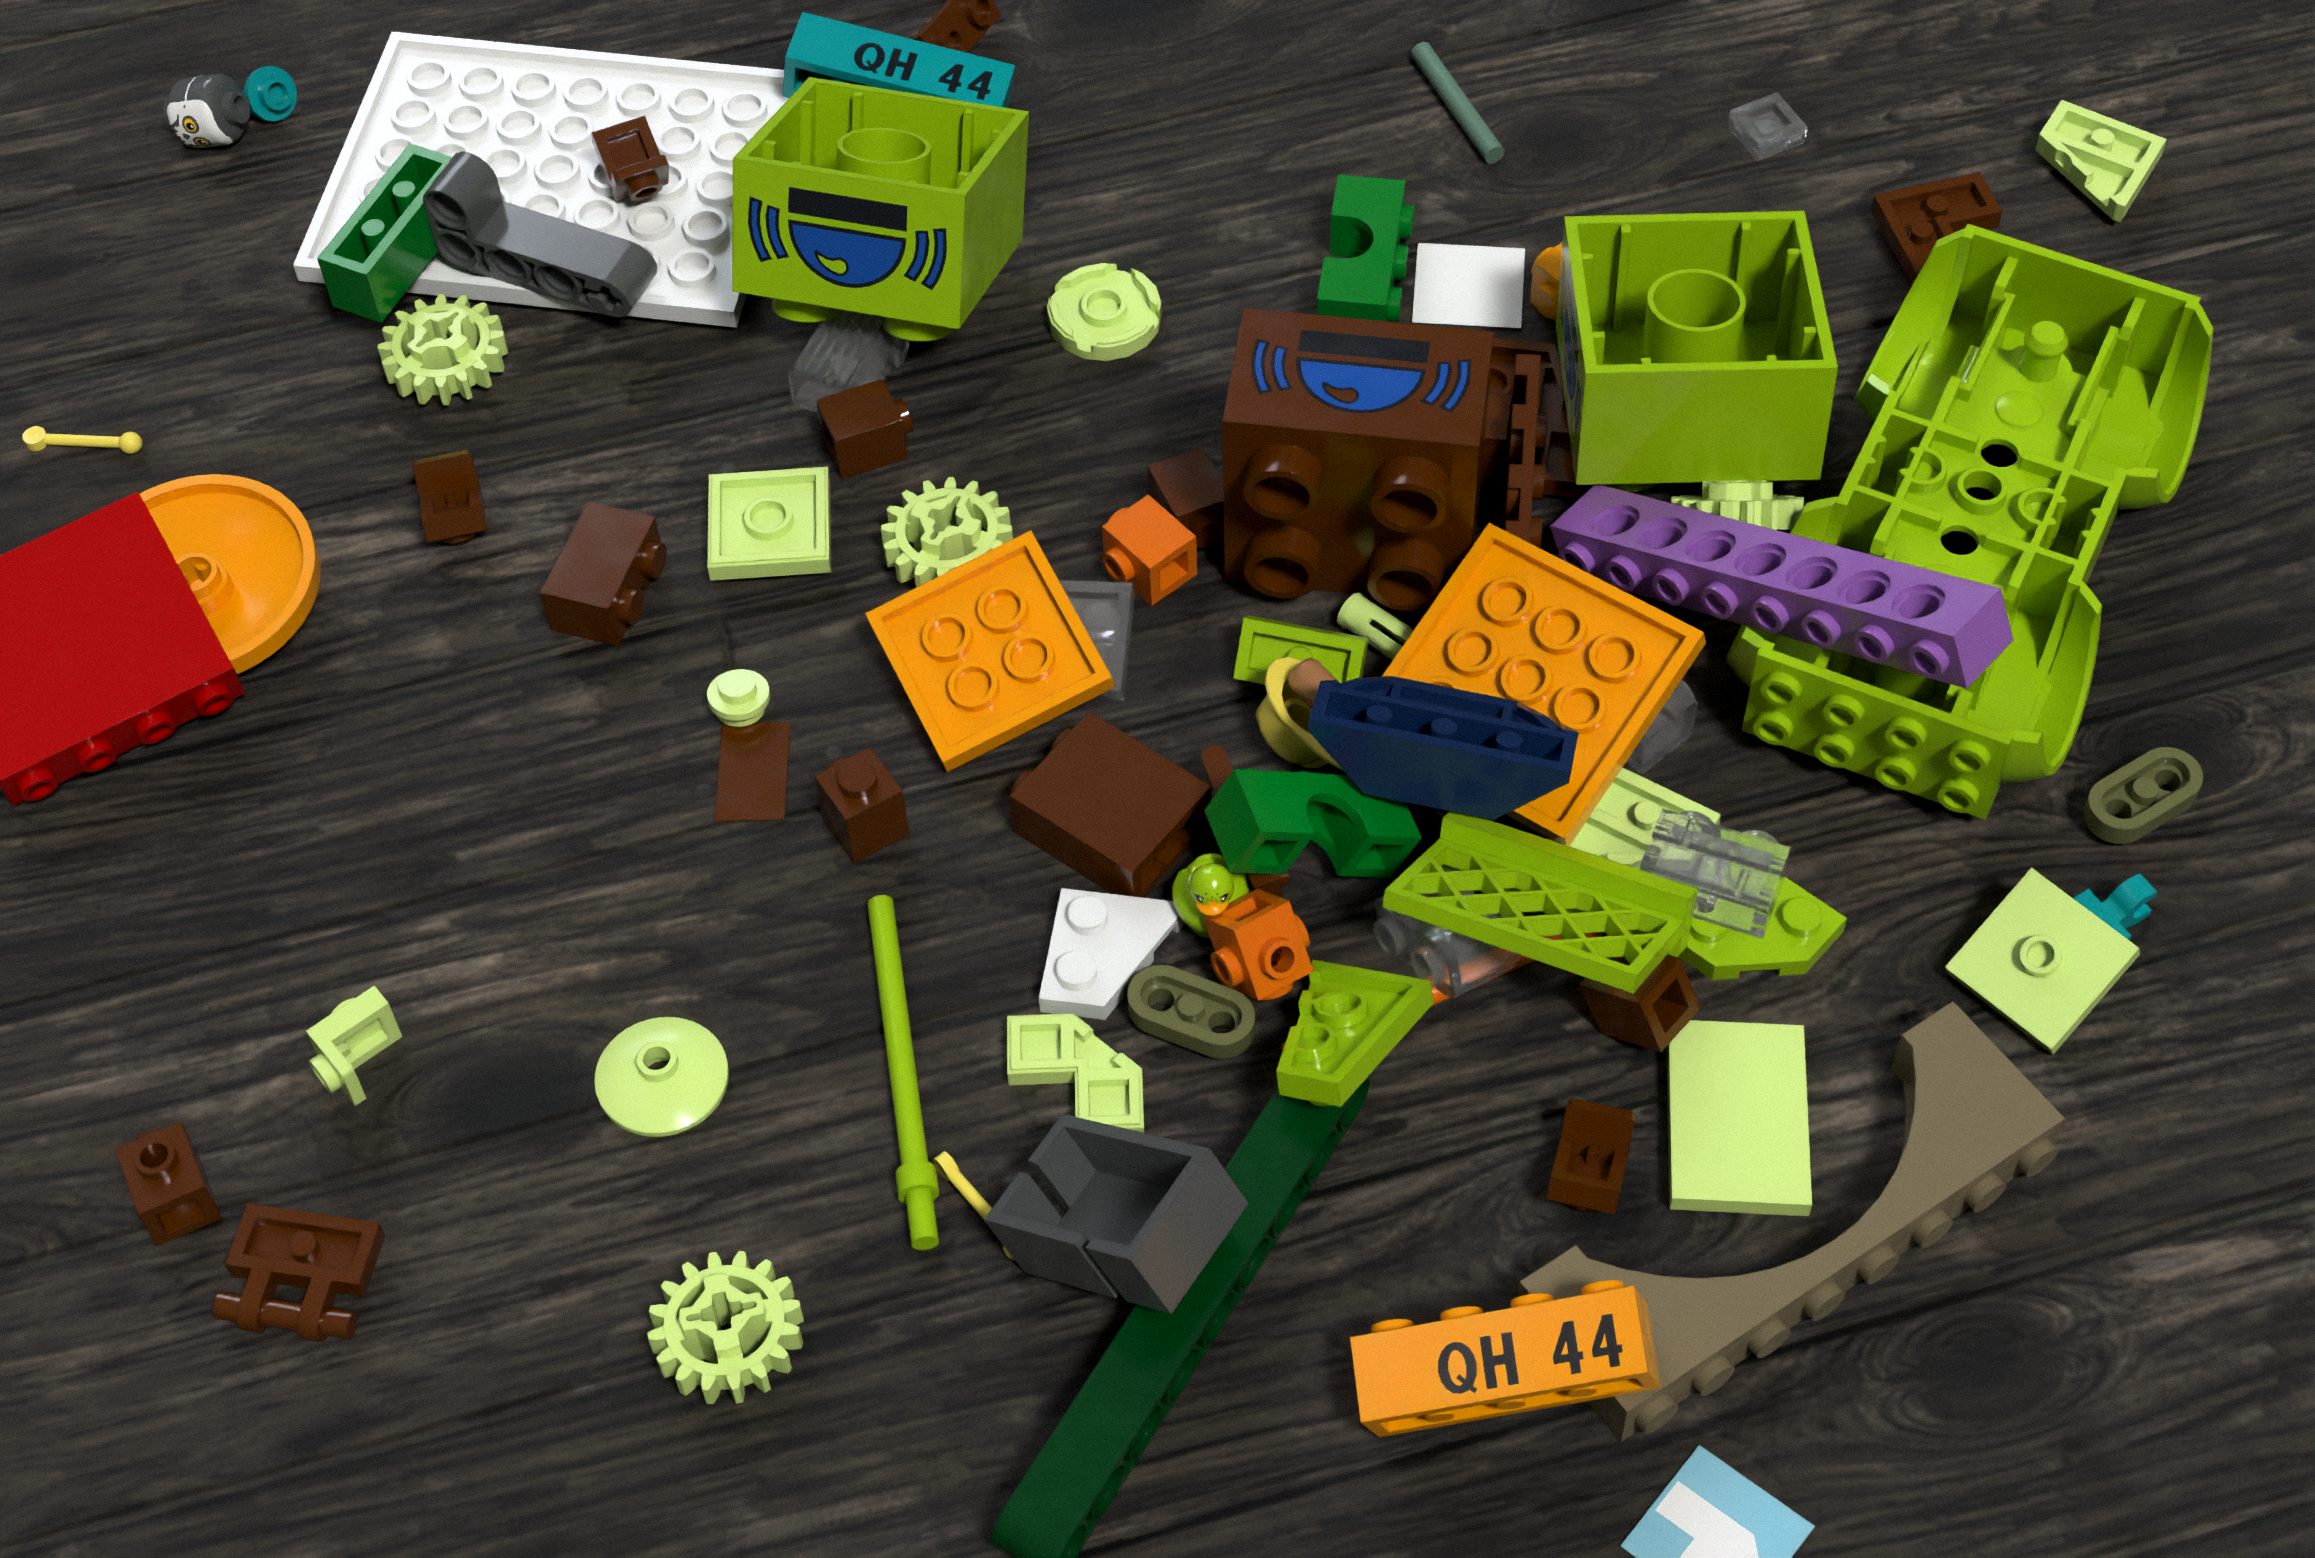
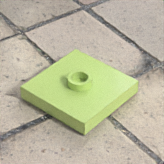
M828 467L709 474L707 568L710 581L831 573L830 476Z
M2031 868L1945 966V969L1952 978L2053 1055L2138 958L2140 949Z

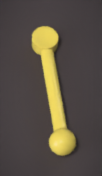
M33 426L28 428L22 436L26 447L30 451H40L47 445L120 448L124 453L132 455L138 453L142 448L141 437L131 431L124 433L121 437L49 434L42 427Z
M946 1151L933 1158L932 1161L938 1173L946 1181H950L979 1215L985 1219L992 1207L959 1171L953 1158ZM1003 1245V1250L1006 1256L1014 1260V1258Z

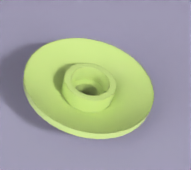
M677 1017L652 1018L628 1027L607 1045L596 1066L595 1091L604 1113L622 1129L647 1137L671 1136L697 1126L713 1113L726 1092L729 1080V1067L721 1043L702 1025ZM669 1061L661 1069L652 1070L648 1068L656 1062Z

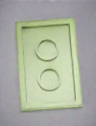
M1690 1020L1667 1046L1670 1210L1809 1216L1812 1208L1804 1025Z

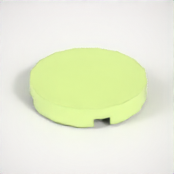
M1109 263L1080 267L1063 276L1055 285V293L1051 296V299L1049 297L1047 304V318L1052 337L1065 351L1090 360L1110 361L1129 357L1148 346L1158 333L1162 317L1161 300L1156 286L1143 273L1131 268L1130 274L1126 271L1117 270V264Z

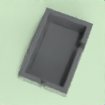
M1062 1114L1028 1159V1163L1065 1210L1066 1214L1062 1218L1031 1176L1027 1173L1019 1172L985 1217L984 1221L1025 1273L1112 1298H1117L1121 1294L1126 1302L1172 1314L1248 1205V1201L1210 1148Z

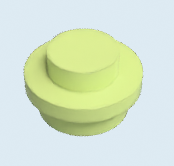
M736 669L720 674L710 683L707 689V700L709 708L717 715L721 722L733 727H744L757 722L763 716L765 708L770 701V690L768 682L759 673L746 669Z

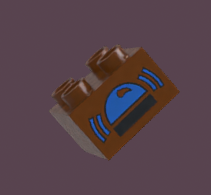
M1243 308L1222 420L1225 581L1249 583L1257 591L1276 598H1297L1308 594L1312 590L1347 594L1360 592L1363 595L1372 596L1380 604L1395 610L1418 611L1430 607L1475 543L1482 486L1494 332Z

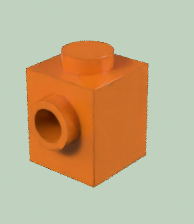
M1146 495L1129 508L1126 507L1118 510L1102 526L1104 552L1102 563L1104 568L1115 582L1120 585L1126 583L1150 606L1155 605L1197 575L1196 536L1150 495Z

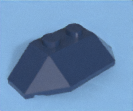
M1394 676L1356 678L1344 683L1336 680L1320 681L1308 724V731L1364 794L1387 798L1397 803H1411L1495 820L1568 784L1579 734L1567 726L1559 727L1548 716L1519 701Z

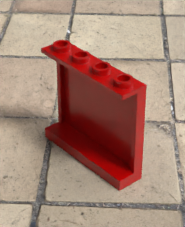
M138 491L0 555V787L13 806L22 801L42 799L54 792L58 784L82 772L90 773L102 770L116 760L117 755L142 743L153 744L170 736L177 726L200 715L210 716L217 714L229 707L235 698L245 694L233 665Z

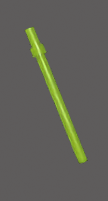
M877 895L869 899L867 904L901 1166L895 1172L898 1199L903 1204H906L911 1246L916 1250H929L939 1244L934 1200L939 1196L936 1166L928 1162L894 903L890 896Z

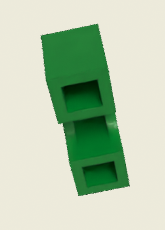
M1338 174L1331 213L1330 255L1352 258L1324 257L1317 296V315L1399 322L1402 288L1394 287V281L1406 279L1409 246L1400 245L1401 238H1412L1415 205L1405 204L1406 180Z
M1251 768L1234 769L1204 810L1230 873L1285 874L1309 841L1312 840L1328 854L1338 876L1391 878L1422 838L1406 803H1397L1387 798L1364 794L1348 775L1310 773L1307 771H1265Z

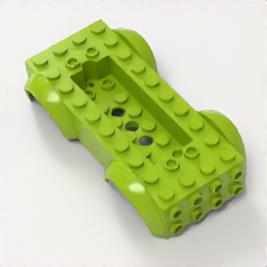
M1968 223L1965 229L1937 240L1890 325L1854 398L1865 415L1874 424L1839 496L1806 503L1789 534L2001 588L2013 641L1966 689L1741 624L1727 654L1726 662L1739 680L1749 689L1742 731L1755 735L1768 744L1788 747L1818 758L1828 766L1848 769L1878 780L1891 789L1905 790L1938 802L1951 811L1968 813L1986 820L2001 783L2027 782L2054 775L2063 764L2073 744L2090 690L2100 635L2102 604L2086 584L2119 509H2142L2168 503L2176 494L2192 455L2206 398L2214 329L2202 306L2199 304L2201 297ZM1993 444L2004 445L2015 453L2017 461L2007 467H1996L1983 459L1981 450ZM1972 487H1980L1989 490L1994 494L1995 498L1980 500L1970 496L1966 491ZM1951 531L1965 532L1975 539L1977 549L1966 555L1954 554L1943 547L1941 537Z

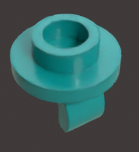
M263 66L254 70L247 78L244 90L242 91L248 98L250 115L253 114L264 121H280L291 114L297 101V90L293 79L285 70L275 66Z

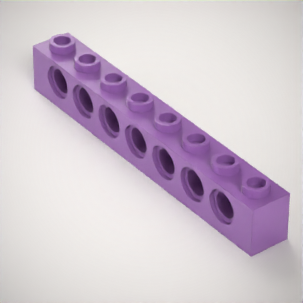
M1594 485L1550 525L1560 559L1624 592L1634 593L1670 605H1676L1966 689L2013 641L2001 588L1603 485Z

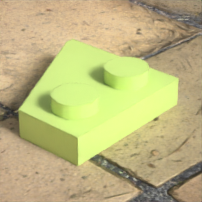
M2061 100L2040 132L2035 150L2112 220L2121 223L2161 158L2167 139Z

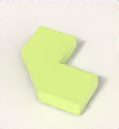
M1074 1013L1007 1016V1075L1009 1086L1075 1083L1076 1117L1144 1133L1143 1076L1140 1066L1125 1054H1117L1096 1037L1093 1029Z

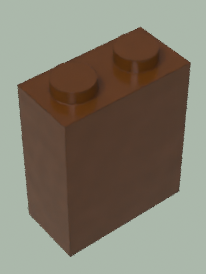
M1090 711L1073 729L1067 728L1059 734L1047 757L1033 771L1027 770L1022 773L1014 783L1009 795L1013 832L1107 892L1117 895L1144 898L1210 825L1204 812L1212 800L1211 786Z

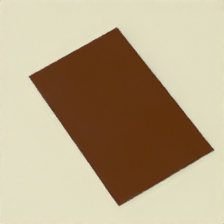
M761 722L744 727H733L722 723L715 821L784 820L791 722Z

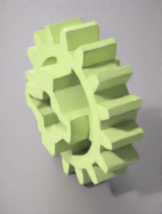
M438 294L435 305L427 306L425 302L418 299L414 301L416 312L410 315L407 312L398 310L395 313L398 327H383L382 333L385 342L378 344V351L386 379L389 384L396 383L399 395L402 397L415 391L419 404H426L432 395H439L442 404L449 405L452 394L458 392L465 399L469 400L473 398L472 386L478 384L481 387L489 388L492 386L489 372H503L505 369L502 356L508 354V346L499 316L490 315L488 306L484 302L476 304L471 308L467 295H461L454 304L447 303L444 294Z
M948 477L944 488L936 489L929 480L923 481V494L919 496L905 490L902 492L903 507L889 506L887 509L888 523L881 525L887 567L896 568L897 580L900 583L915 578L916 587L1013 539L1010 511L1008 507H999L998 494L995 491H991L980 496L978 482L973 480L964 489H958L954 477ZM909 542L914 543V549L911 547Z
M1766 480L1702 481V494L1672 496L1670 503L1774 530H1792L1804 508V497L1792 495L1777 496L1773 494V482H1766Z
M738 1251L732 1265H722L717 1252H712L708 1256L707 1269L699 1272L695 1266L686 1262L682 1265L685 1282L681 1285L669 1281L662 1283L661 1289L668 1305H650L649 1314L655 1329L648 1332L647 1335L653 1354H659L656 1360L661 1374L664 1378L676 1375L675 1380L681 1394L686 1396L698 1385H701L706 1404H714L721 1390L730 1389L731 1395L737 1404L744 1402V1386L754 1383L764 1393L771 1390L767 1375L771 1369L787 1374L791 1371L792 1366L789 1354L785 1349L795 1350L802 1348L803 1339L800 1327L796 1325L804 1322L800 1301L792 1300L795 1294L791 1280L788 1276L775 1280L776 1276L771 1261L765 1259L753 1270L750 1269L747 1255L744 1251ZM731 1324V1328L721 1330V1326ZM706 1359L707 1361H709V1362H711V1363H707V1362H704V1361H701V1360Z

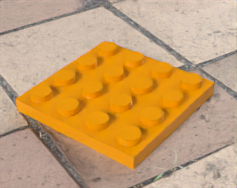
M1488 523L1381 677L1394 676L1519 701L1548 716L1559 727L1567 726L1577 731L1579 734L1569 783L1506 814L1545 837L1570 846L1705 646L1706 640L1703 631Z

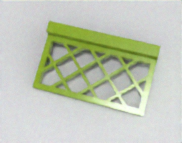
M1450 811L1443 817L1440 838L1385 889L1382 907L1634 994L1667 954L1678 958L1687 947L1698 889L1485 818ZM1479 890L1484 894L1462 895L1460 892ZM1438 893L1441 897H1426L1420 894ZM1541 911L1546 915L1523 916L1521 912ZM1500 914L1502 918L1490 919L1482 915ZM1603 932L1608 936L1587 938L1584 933ZM1562 935L1564 939L1552 940L1543 936ZM1625 957L1630 965L1628 966L1607 958Z

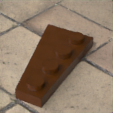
M1516 354L1509 425L1504 530L1541 548L1542 517L1531 516L1532 500H1543L1545 464H1534L1535 449H1545L1547 434V413L1537 412L1541 355Z

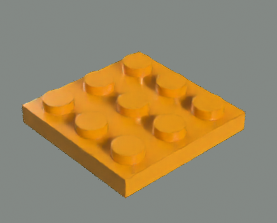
M1031 530L865 613L947 772L1115 688L1109 670Z

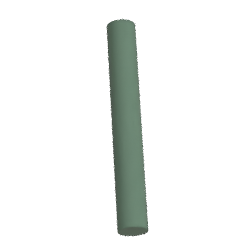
M1428 42L1418 43L1411 51V57L1485 162L1488 164L1498 162L1505 153L1500 142Z

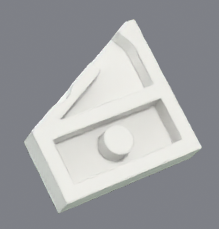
M1061 888L1039 994L1040 1012L1052 1014L1074 1013L1078 1017L1106 1020L1124 998V991L1132 978L1139 971L1149 967L1154 962V951L1172 930L1178 933L1184 926V922L1175 909L1174 902Z

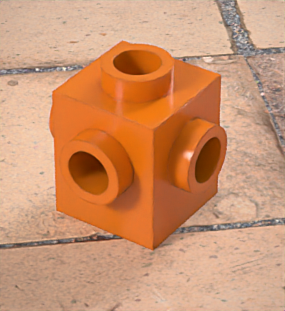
M1256 889L1229 903L1226 910L1220 915L1203 917L1215 950L1211 954L1212 967L1221 983L1230 989L1237 990L1258 1001L1272 1000L1288 993L1293 988V982L1314 972L1306 950L1310 945L1309 934L1301 919L1293 913L1290 901L1261 889Z

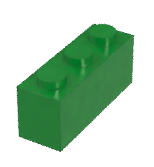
M409 143L320 253L317 260L333 307L380 323L384 321L438 251L423 205V195L451 160V156Z

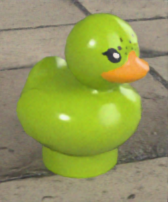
M1215 853L1203 854L1197 857L1185 869L1178 872L1172 886V899L1182 921L1197 935L1210 938L1203 917L1220 915L1226 910L1229 903L1252 892L1251 882L1246 873H1230L1222 855Z

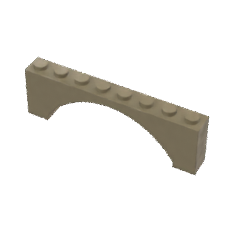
M1954 1001L1901 1035L1891 1070L1902 1080L1905 1124L1901 1158L1895 1173L1876 1202L1859 1221L1832 1242L1805 1257L1772 1269L1738 1276L1711 1278L1660 1276L1627 1270L1589 1259L1575 1245L1520 1281L1518 1297L1528 1294L1545 1293L1552 1295L1554 1300L1582 1295L1581 1288L1587 1284L1617 1280L1622 1281L1625 1287L1634 1286L1647 1302L1661 1388L1587 1401L1620 1442L1640 1429L1645 1434L1658 1430L1676 1414L1679 1408L1677 1404L1696 1391L1702 1396L1713 1393L1733 1375L1735 1365L1753 1353L1757 1358H1763L1771 1354L1789 1337L1790 1328L1808 1316L1813 1321L1826 1317L1843 1301L1846 1295L1845 1291L1862 1280L1868 1285L1881 1280L1897 1265L1900 1254L1915 1244H1918L1921 1248L1931 1246L1948 1232L1953 1225L1952 1219L1969 1208L1975 1213L1983 1211L2002 1195L2006 1189L2007 1182L2022 1172L2026 1177H2032L2045 1169L2054 1160L2059 1151L2055 1144L2065 1122L2064 1116Z

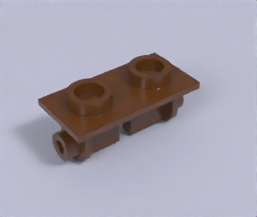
M947 0L933 15L932 20L925 24L916 35H911L909 39L968 53L1001 15L993 0Z

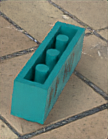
M802 12L785 56L783 97L790 98L809 77L1009 108L1015 65Z

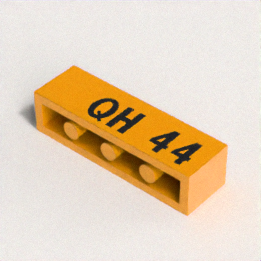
M1606 1280L1583 1286L1581 1288L1582 1295L1554 1300L1550 1294L1535 1293L1512 1299L1510 1301L1511 1308L1483 1313V1309L1480 1307L1464 1306L1442 1312L1440 1314L1441 1321L1414 1326L1411 1320L1392 1319L1375 1323L1371 1326V1334L1350 1337L1360 1422L1378 1437H1385L1660 1389L1661 1384L1648 1304L1634 1286L1625 1287L1622 1281Z

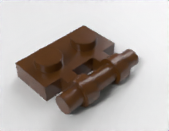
M247 1203L225 1262V1266L232 1277L247 1279L242 1294L220 1291L217 1294L213 1305L214 1318L237 1322L238 1328L244 1331L263 1333L268 1327L297 1331L300 1339L323 1342L328 1336L352 1339L357 1327V1313L355 1311L333 1308L338 1293L365 1297L385 1238V1233L380 1223ZM278 1284L308 1288L303 1303L273 1299Z

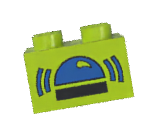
M809 77L733 157L732 291L772 298V310L777 315L797 322L826 321L839 315L841 310L882 316L883 327L889 334L910 341L938 340L948 336L953 331V328L960 329L1022 241L1029 111Z
M1805 211L1564 216L1556 334L1576 485L1604 484L1607 487L1626 492H1638L1649 489L1657 483H1693L1709 480H1766V482H1773L1774 484L1777 481L1820 480L1838 365Z

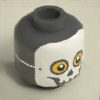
M215 73L190 76L177 80L165 99L163 114L169 130L184 145L192 148H206L237 142L245 132L250 117V104L247 96L231 77Z

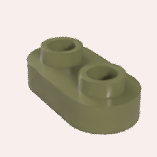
M2172 747L2152 749L2101 779L2092 787L2083 812L2085 823L2094 835L2104 841L2114 844L2134 842L2188 810L2195 803L2203 783L2202 768L2194 757L2183 750ZM2158 785L2168 786L2173 791L2162 790ZM2110 814L2119 815V816H2121L2123 819L2114 817V816H2112V815H2110Z
M1153 965L1144 968L1129 983L1127 998L1130 1018L1139 1029L1146 1033L1217 1059L1231 1058L1243 1053L1254 1039V1007L1251 1001L1237 990L1169 965ZM1160 1002L1168 1003L1172 1006L1166 1011H1157L1151 1008L1154 1004ZM1219 1025H1225L1230 1027L1232 1031L1228 1033H1215L1212 1029Z

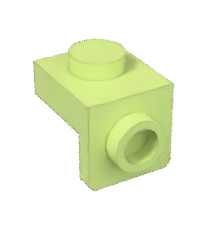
M375 986L356 998L343 1001L329 1016L306 1030L316 1052V1056L310 1059L308 1063L318 1080L330 1094L341 1089L354 1106L367 1099L354 1069L402 1038L388 1001Z

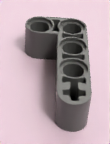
M462 151L455 153L423 195V205L438 251L445 259L462 269L618 318L627 316L657 274L655 259L642 246L632 241L503 201L493 169L484 160L472 153Z

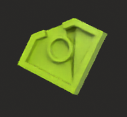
M1739 847L1698 890L1688 944L1679 955V958L1711 980L1739 979L1741 971L1777 969L1778 976L1805 975L1844 932L1847 918L1742 847Z

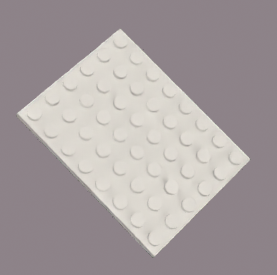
M391 32L293 264L298 281L325 284L317 257L408 144L411 143L451 157L461 151L472 153L484 160L493 169L503 201L632 241L647 250L655 259L657 274L627 316L737 328L747 294L732 291L733 157L789 99L783 97L784 70ZM645 115L660 155H665L668 161L669 182L662 186V190L647 199L633 201L630 197L615 201L592 143V132ZM437 251L406 291L407 293L435 296L444 294L445 297L454 298L467 295L468 299L599 313L462 269L445 259L439 251Z

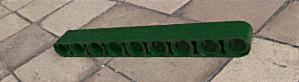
M1370 1076L1366 1078L1341 1107L1317 1106L1307 1100L1279 1095V1088H1277L1225 1168L1228 1175L1248 1201V1205L1172 1314L1136 1304L1003 1508L991 1536L993 1547L1013 1558H1077L1352 1125L1366 1099L1371 1082Z

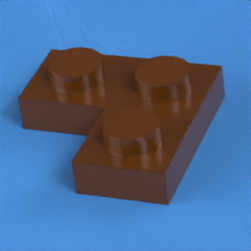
M1980 172L1874 195L1871 213L1911 286L1937 240L1965 229L1967 223L1986 230L1998 228L2002 215L1999 204Z

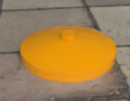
M221 474L184 477L165 482L140 493L233 665L236 674H240L258 665L284 646L301 627L310 613L317 597L321 578V560L317 544L306 519L295 504L281 492L259 481Z

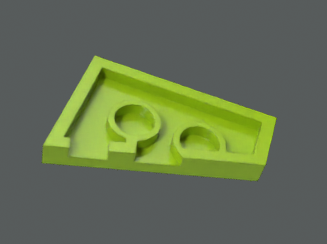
M1312 960L1311 965L1314 972L1309 974L1310 985L1308 990L1302 991L1298 1003L1300 1016L1297 1025L1290 1028L1276 1071L1279 1095L1307 1100L1317 1106L1341 1107L1434 1004L1431 980Z

